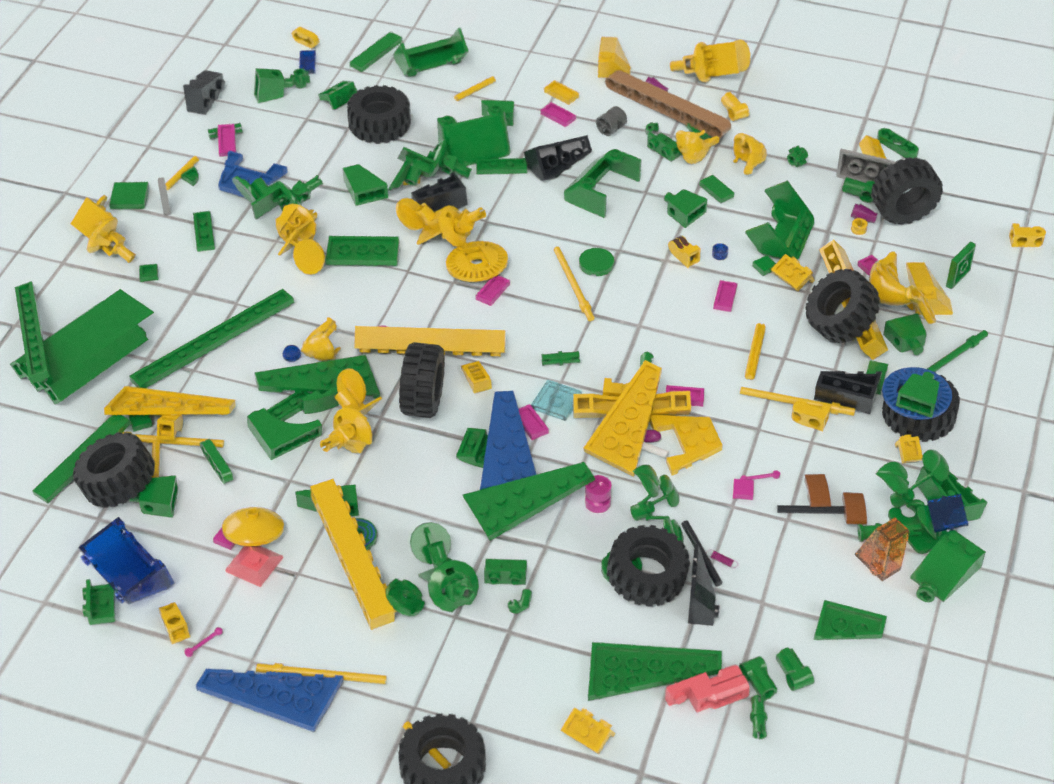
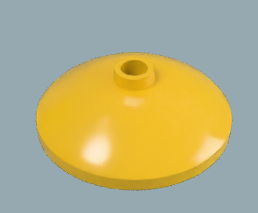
M246 507L236 510L227 516L222 523V532L225 538L232 543L242 546H260L271 543L278 539L284 531V521L281 516L263 507Z

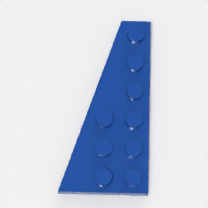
M513 390L497 391L494 393L480 490L536 475Z
M206 668L195 686L197 691L315 732L344 679L343 675H335V678L324 677L323 674H315L314 677L302 676L301 673L266 672V674H256L255 671L237 673L227 669Z

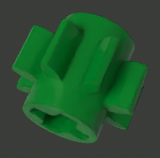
M302 68L295 69L293 74H290L293 86L295 85L298 89H303L307 86V83H310L308 71L305 72Z
M797 145L788 150L790 154L787 155V160L790 165L797 168L807 163L805 159L808 158V152L805 148Z

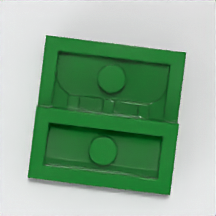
M467 428L456 458L473 466L483 468L488 437L486 429Z

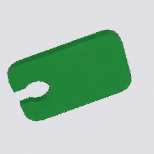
M914 499L912 502H922V501H921V500H918V499ZM920 506L909 508L915 513L913 517H906L902 514L900 508L893 507L888 512V518L894 525L921 523L917 516V508ZM922 524L921 536L903 537L915 552L926 554L947 533L944 527L937 540L928 533Z

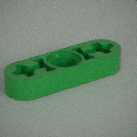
M888 128L878 130L877 139L881 144L904 158H917L919 151L917 145Z
M210 439L200 442L205 458L221 482L226 484L233 481V475L229 466Z

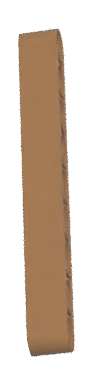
M616 70L605 79L608 89L683 124H690V126L700 131L705 130V133L709 136H718L720 139L732 128L727 118L621 70Z

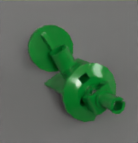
M446 139L441 140L435 146L433 152L429 151L427 156L403 147L397 159L403 161L404 164L389 186L388 191H391L392 188H399L403 181L416 186L421 175L429 179L439 168L447 175L455 172L468 179L472 168L458 163V157L448 154Z
M318 175L306 183L299 180L292 189L281 181H276V183L268 186L262 178H257L250 185L245 179H241L238 176L232 178L238 191L251 203L255 219L260 218L278 205L282 211L284 206L289 204L302 206V202L311 198V191L323 185Z
M426 522L417 526L411 534L410 547L418 560L426 564H433L434 568L418 574L421 579L429 582V596L434 605L447 612H453L462 605H471L477 597L479 589L478 576L474 569L466 562L448 558L451 538L443 526L434 522Z

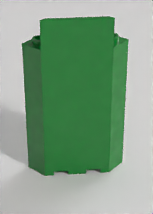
M119 289L44 340L50 377L42 382L32 383L37 392L44 389L54 404L63 401L148 340L146 332L138 324L155 312ZM24 353L10 363L20 379L28 378Z

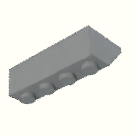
M841 148L836 177L843 179L848 177L865 183L870 180L875 181L883 169H887L888 165L894 164L896 161Z

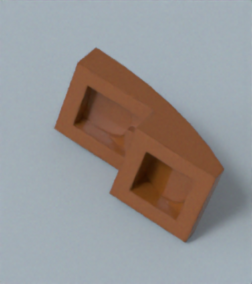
M805 474L804 482L808 490L807 499L810 507H831L830 493L825 474Z
M843 492L842 501L846 524L867 525L863 493Z

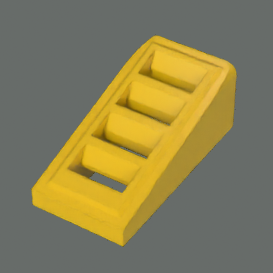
M479 361L461 365V369L473 393L492 389L491 378Z

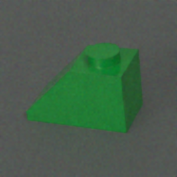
M481 100L482 116H488L487 110L490 106L502 104L507 126L514 125V101Z

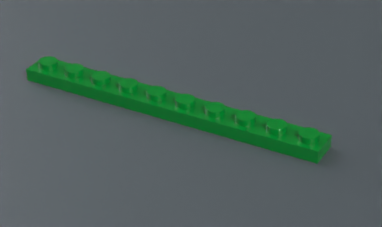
M30 281L16 286L15 293L28 378L32 384L49 378L50 373L33 282Z
M282 288L129 375L130 381L139 388H147L292 305L294 298Z

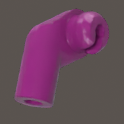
M647 430L644 442H658L661 439V433L656 430Z

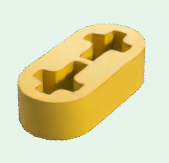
M297 27L292 31L293 39L306 47L314 48L319 44L318 36L305 28Z

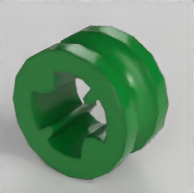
M922 582L916 591V595L920 600L930 603L934 601L938 589L930 582Z

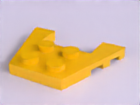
M650 416L649 423L652 430L659 432L674 430L684 453L666 457V464L671 476L677 474L678 470L684 467L686 469L691 467L692 463L698 460L702 461L722 451V443L710 417Z

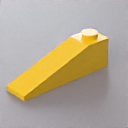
M601 37L598 77L607 78L616 70L630 74L631 66L618 38Z
M906 262L909 284L916 286L931 305L934 314L952 315L951 301L924 262ZM913 303L915 313L922 315L915 303Z

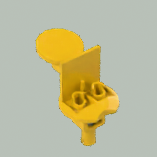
M741 39L734 42L711 45L699 42L696 44L693 54L683 56V60L671 61L670 69L671 71L684 70L686 74L696 73L701 82H708L713 76L737 74L746 71L751 60L750 50L747 43Z
M104 194L96 203L86 197L70 224L89 238L87 251L94 253L102 248L109 256L118 254L128 263L131 262L136 254L124 246L126 238L115 232L118 219L113 217L110 212H107L104 207L107 196Z
M403 198L396 203V214L400 222L410 230L422 229L417 240L418 245L441 234L442 238H446L453 246L461 247L466 243L475 222L486 217V212L482 207L472 212L465 208L461 212L456 207L449 205L433 212L426 203L419 205L410 198Z
M289 204L284 206L281 215L276 218L278 234L286 242L278 255H282L295 246L293 258L298 269L305 274H316L323 268L325 263L323 248L318 242L313 240L316 234L315 219H317V212H314L313 209L308 210L298 204Z
M347 368L340 372L337 377L338 394L334 397L342 409L338 410L334 415V430L328 435V438L320 441L321 448L326 446L322 449L325 452L330 451L334 447H337L339 450L343 446L352 453H362L366 445L372 444L371 426L365 415L382 397L380 396L364 405L366 387L363 378L354 369Z

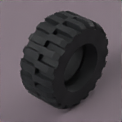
M387 85L367 86L363 90H358L356 94L354 93L347 103L349 129L355 137L362 141L365 140L367 143L375 142V144H380L381 142L389 143L391 140L395 141L398 137H402L410 128V101L401 90H397L395 87H388Z
M909 157L905 158V160H897L894 164L891 163L887 169H883L880 172V176L876 177L875 184L872 186L871 196L886 221L904 225L905 223H913L915 220H921L923 216H927L932 209L936 208L937 202L941 200L943 184L928 161Z
M840 269L836 270L835 273L830 272L826 275L827 277L821 278L818 281L817 286L814 285L812 293L808 295V303H806L805 307L808 323L825 339L834 343H845L846 340L850 342L855 340V337L862 336L865 330H869L870 324L875 322V315L878 314V305H880L877 289L863 275L855 270ZM850 298L846 307L839 313L835 314L838 306L843 301Z
M413 342L407 346L401 368L399 408L404 415L432 418L436 415L442 395L445 367L444 349L440 345Z
M946 380L952 391V400L948 409L937 417L930 419L908 418L896 413L884 400L882 406L883 418L888 427L891 426V430L899 433L900 436H918L922 442H928L930 439L932 441L938 440L939 437L946 436L956 423L960 405L957 389L950 380Z
M117 432L115 435L109 434L103 439L96 440V443L90 444L87 450L79 455V460H76L73 469V479L92 505L102 508L116 507L120 503H127V500L131 498L134 499L140 491L142 492L146 488V484L150 483L151 476L154 474L155 463L139 437L131 433L124 432L123 434Z
M638 525L637 528H628L626 532L624 531L618 535V538L612 544L607 563L609 582L612 587L615 586L614 590L617 594H622L625 600L628 602L630 600L634 601L636 605L646 604V607H653V604L660 606L664 605L665 601L671 602L675 599V596L681 593L690 567L689 553L685 549L684 543L681 540L678 541V537L674 533H668V530L663 527L662 529L656 528V525H650V527ZM640 557L651 558L659 562L665 571L658 574L645 573L637 569L631 560Z
M437 713L434 717L430 715L425 716L423 721L417 720L412 724V729L408 728L404 732V738L399 743V768L404 784H480L484 778L486 754L483 737L480 732H477V727L472 723L468 725V720L463 717L458 719L454 714L443 716V713ZM433 748H450L463 756L458 764L447 769H435L427 766L422 761L423 757Z

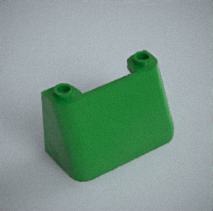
M502 104L490 106L487 110L488 116L457 122L454 117L448 115L437 118L438 143L446 139L448 154L458 157V163L464 166L476 164V159H499L510 154V142Z

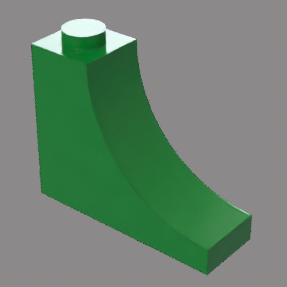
M265 408L253 411L247 416V427L270 460H274L322 436V424L319 419L301 424L288 423L275 418Z

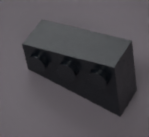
M204 70L196 76L195 80L191 79L189 84L183 85L187 112L207 114L209 109L212 108L214 101L218 99L220 92L225 88L223 73Z
M455 172L450 173V177L444 180L443 178L437 179V183L432 186L427 184L411 192V197L419 205L426 203L433 212L449 205L457 209L468 205L466 187Z
M821 371L815 387L814 400L830 404L833 402L840 403V406L855 408L856 411L871 414L880 386L882 371H876V374H864V371H857V374H845V371Z

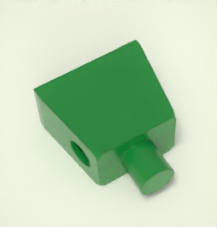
M255 68L254 96L258 103L280 99L284 96V88H292V79L284 78L281 70Z
M683 189L676 195L668 192L664 196V201L668 203V215L684 228H687L707 212L708 199Z
M915 313L885 321L883 335L899 352L903 353L912 350L914 355H920L924 351L923 347L925 346L927 333L919 314Z
M924 372L922 376L912 374L899 390L896 406L932 418L939 382L934 380V375L931 372Z
M176 475L152 478L150 483L146 484V488L142 492L140 491L134 499H129V501L139 502L143 514L173 518L179 490Z

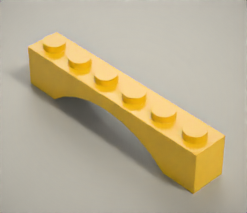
M671 391L656 394L651 415H689L691 412L690 391ZM573 394V418H604L619 396Z

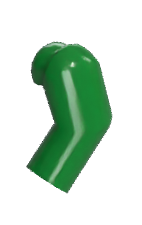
M523 589L520 600L513 599V602L510 600L507 604L509 611L513 614H518L528 609L532 591Z

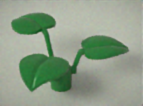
M930 449L925 451L922 456V462L930 473L910 488H908V473L900 463L889 462L883 465L876 472V475L895 492L890 496L892 505L898 509L905 505L907 508L920 506L917 508V516L921 524L935 540L939 539L944 527V518L941 511L934 504L929 503L925 505L923 502L912 501L915 497L913 490L932 476L938 482L945 481L948 478L949 466L946 459L936 450Z
M650 465L638 466L632 472L638 476L649 495L630 507L632 517L636 521L646 518V521L663 520V526L668 530L667 532L670 534L674 533L678 537L677 540H681L684 543L682 530L675 519L671 520L669 516H651L655 512L654 504L664 499H667L670 507H676L679 504L680 497L676 487L666 474L661 475L658 479L655 470ZM659 485L664 495L652 502L648 501L651 497L655 498L659 495Z

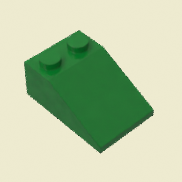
M951 529L936 543L912 573L910 579L919 585L922 582L934 584L938 589L935 597L945 602L982 567L986 551L954 529Z

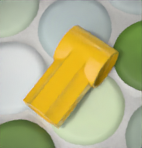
M727 92L721 97V103L728 110L731 121L749 116L747 104L741 103L734 94Z

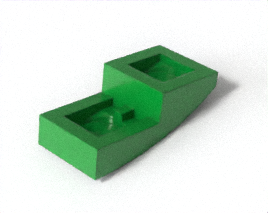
M337 386L323 394L316 390L301 398L303 412L305 414H312L339 406L340 404L334 398L338 394Z

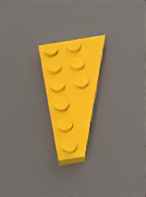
M646 360L643 362L584 446V452L633 477L635 476V473L632 471L638 465L662 374L661 367Z
M124 386L104 407V415H227L235 408V400Z

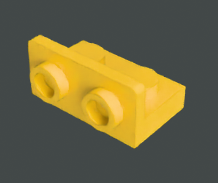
M786 254L771 269L773 274L796 291H799L808 281L811 283L815 281L810 268L801 266L795 257L792 256L790 258Z
M574 707L560 731L600 754L609 737H614L616 734L611 730L612 725L603 719H600L599 722L592 718L594 714L585 708H582L580 711Z

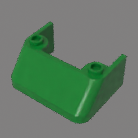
M460 27L457 28L450 38L406 49L404 43H401L394 52L393 57L403 74L412 77L417 75V72L450 63L453 65L459 64L469 50Z
M618 149L606 152L594 160L564 190V200L605 218L607 195L594 190L596 184L609 170L639 182L641 179V159Z
M787 180L764 190L774 204L771 215L777 221L775 230L767 222L746 230L745 234L762 255L781 259L786 254L790 258L793 256L798 260L813 228L814 216Z

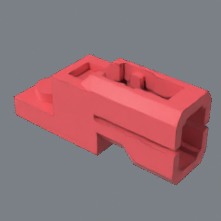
M735 664L719 670L718 676L710 679L705 672L667 686L665 700L668 706L681 704L689 699L697 713L708 708L717 709L749 696L750 687L744 675L742 676L741 670Z

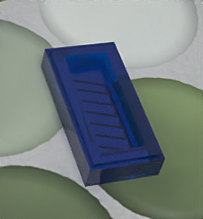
M301 50L299 68L304 69L305 72L308 71L309 74H315L316 50Z

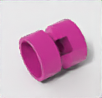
M595 475V480L585 486V506L593 513H603L611 505L612 484L607 477Z

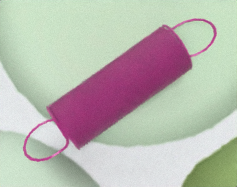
M713 551L710 556L729 567L732 566L734 561L717 551Z

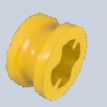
M862 218L854 219L851 226L852 233L856 235L865 234L868 226L867 221Z

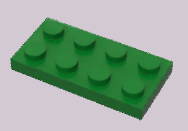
M329 236L325 259L326 265L397 266L400 244L399 236Z

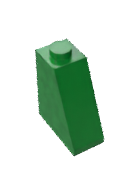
M360 164L342 168L344 183L355 206L388 198L387 183Z

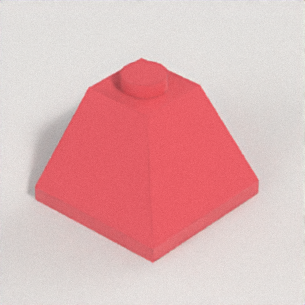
M244 546L225 571L261 587L281 562L283 555L262 546Z

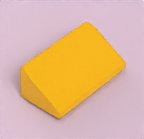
M866 135L860 141L859 146L863 154L887 159L878 139Z

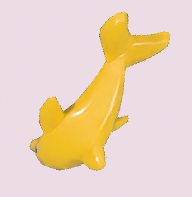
M889 252L885 258L873 264L869 275V282L877 289L880 303L889 306L906 305L910 310H914L913 303H915L928 324L936 323L933 309L922 292L914 285L906 288L900 284L897 274L896 252Z

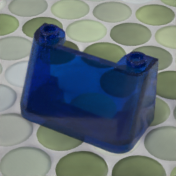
M117 517L78 547L82 553L80 558L87 567L91 565L116 592L114 595L121 604L125 602L129 605L173 586L175 582L166 565L160 559H154L136 540L133 533L127 531L123 520Z

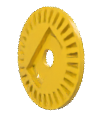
M489 241L465 243L461 247L453 249L446 258V268L449 274L456 279L467 282L491 279L499 275L508 264L506 250L502 246ZM476 259L482 260V262L479 264L472 263V261Z

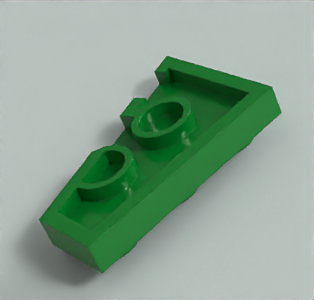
M824 600L814 640L881 639L887 616Z

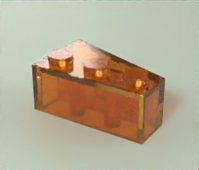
M893 518L876 528L854 555L874 576L884 581L901 570L909 530L896 518Z

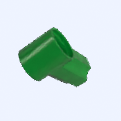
M846 177L842 191L859 196L860 200L865 203H871L873 201L871 196L872 186L875 182L870 180L865 183Z
M784 648L776 654V660L784 671L786 682L792 691L814 684V676L811 669L807 665L804 666L793 648Z
M761 656L739 664L742 676L744 675L747 682L751 683L759 698L762 695L765 700H768L777 693V687L770 678L766 663Z

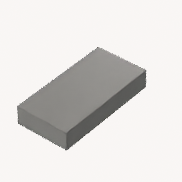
M161 177L157 180L163 212L165 215H171L165 179Z

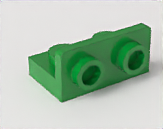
M343 80L319 93L318 96L320 100L330 102L331 108L335 110L348 103L354 93L356 94L357 89L354 81Z
M651 132L648 134L647 147L670 162L682 155L676 141L665 134L654 135Z
M485 559L484 584L526 585L527 560Z

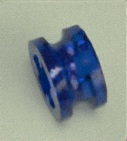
M723 243L715 244L712 248V257L716 260L727 258L728 246Z

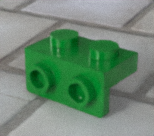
M87 579L86 587L82 588L83 599L86 600V604L82 605L83 616L88 618L89 625L115 622L114 583L92 586L91 580Z

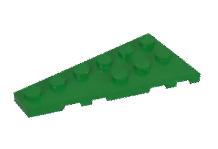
M366 355L254 372L258 391L283 392L284 390H293L295 393L302 394V391L314 392L318 390L323 394L336 387L337 377L340 372L349 368L357 371L363 378L367 396H373V399L380 397V392Z
M581 462L466 493L462 496L491 541L593 482L595 477L586 463Z
M592 642L588 701L674 684L705 672L708 676L717 675L719 670L722 669V651Z

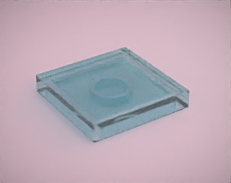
M547 380L531 406L535 411L566 421L573 411V394H582V391Z

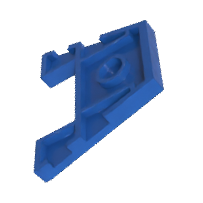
M229 150L218 187L221 191L244 197L232 181L234 176L245 179L250 185L257 178H262L269 186L287 174L288 168L287 166L273 163L266 173L240 167L238 165L243 160V154Z

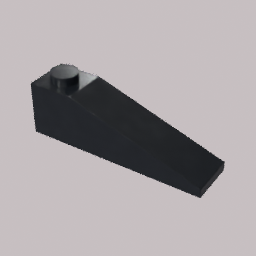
M588 135L534 147L525 151L524 156L528 169L540 180L545 181L560 176L565 170L591 153L592 148Z
M694 544L688 624L713 626L714 618L719 617V605H715L716 595L699 544Z

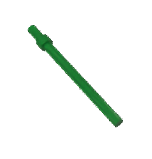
M983 330L977 335L970 336L964 344L927 369L936 372L968 349L979 345L980 341L988 336V332Z

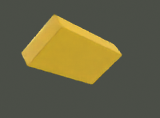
M555 80L544 87L545 93L568 105L579 98V92Z

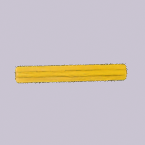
M757 323L745 371L746 379L753 380L756 375L766 328L764 323Z

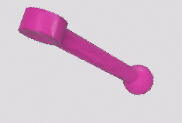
M775 470L769 474L742 475L740 479L755 480L769 477L778 479L780 478V472Z
M217 627L212 634L194 647L186 648L184 651L186 657H191L199 647L216 635H221L223 629Z

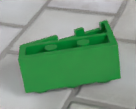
M924 466L921 468L916 483L930 473ZM950 471L945 481L938 482L932 476L919 485L918 488L928 502L934 504L941 511L946 526L980 519L988 502L983 498L980 500L972 494L973 490L970 487L965 488L957 482L958 478Z

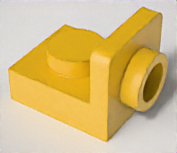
M911 435L901 436L895 443V448L899 447L902 463L922 461L923 455L919 437H912Z

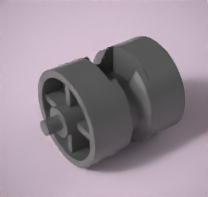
M613 106L596 119L598 130L605 136L612 135L617 129L627 123L626 113L618 106Z

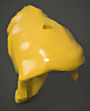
M679 130L675 134L677 147L682 153L683 159L689 164H696L702 161L707 155L708 150L713 145L719 143V137L714 136L702 140L700 136L705 133V130H702L700 133Z
M738 133L733 140L735 155L733 162L736 163L739 158L747 162L743 172L745 175L752 174L754 167L765 161L767 149L762 142H759L753 136Z
M327 317V320L312 331L303 342L301 352L305 356L313 357L318 361L336 359V355L341 347H337L334 350V346L329 339L330 334L336 331V321Z

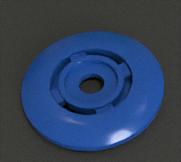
M907 367L898 369L887 376L883 383L882 395L886 404L896 413L912 419H930L931 417L896 406L897 390L899 387L904 385L912 374L922 376L924 372H931L934 375V380L939 382L932 418L943 414L948 409L952 400V391L946 380L937 373L924 368Z

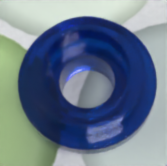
M288 345L282 353L283 359L288 362H295L301 358V350L296 345Z

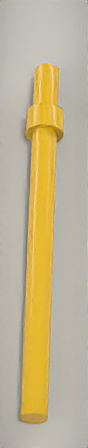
M557 246L553 249L579 301V308L585 314L588 321H593L595 317L591 311L592 307L589 301L585 299L560 247Z
M741 387L740 394L789 404L802 400L806 401L809 405L822 408L823 405L830 406L831 414L838 415L841 413L851 416L855 414V408L840 406V403L833 402L830 404L747 387Z
M133 434L144 443L158 441L160 444L200 446V442L207 440L188 437H176L174 441L157 439V435ZM210 439L215 447H224V440Z
M257 663L256 672L301 673L302 676L314 677L315 674H323L324 677L335 678V675H343L345 681L386 684L387 680L386 675L284 666L283 663H274V665Z

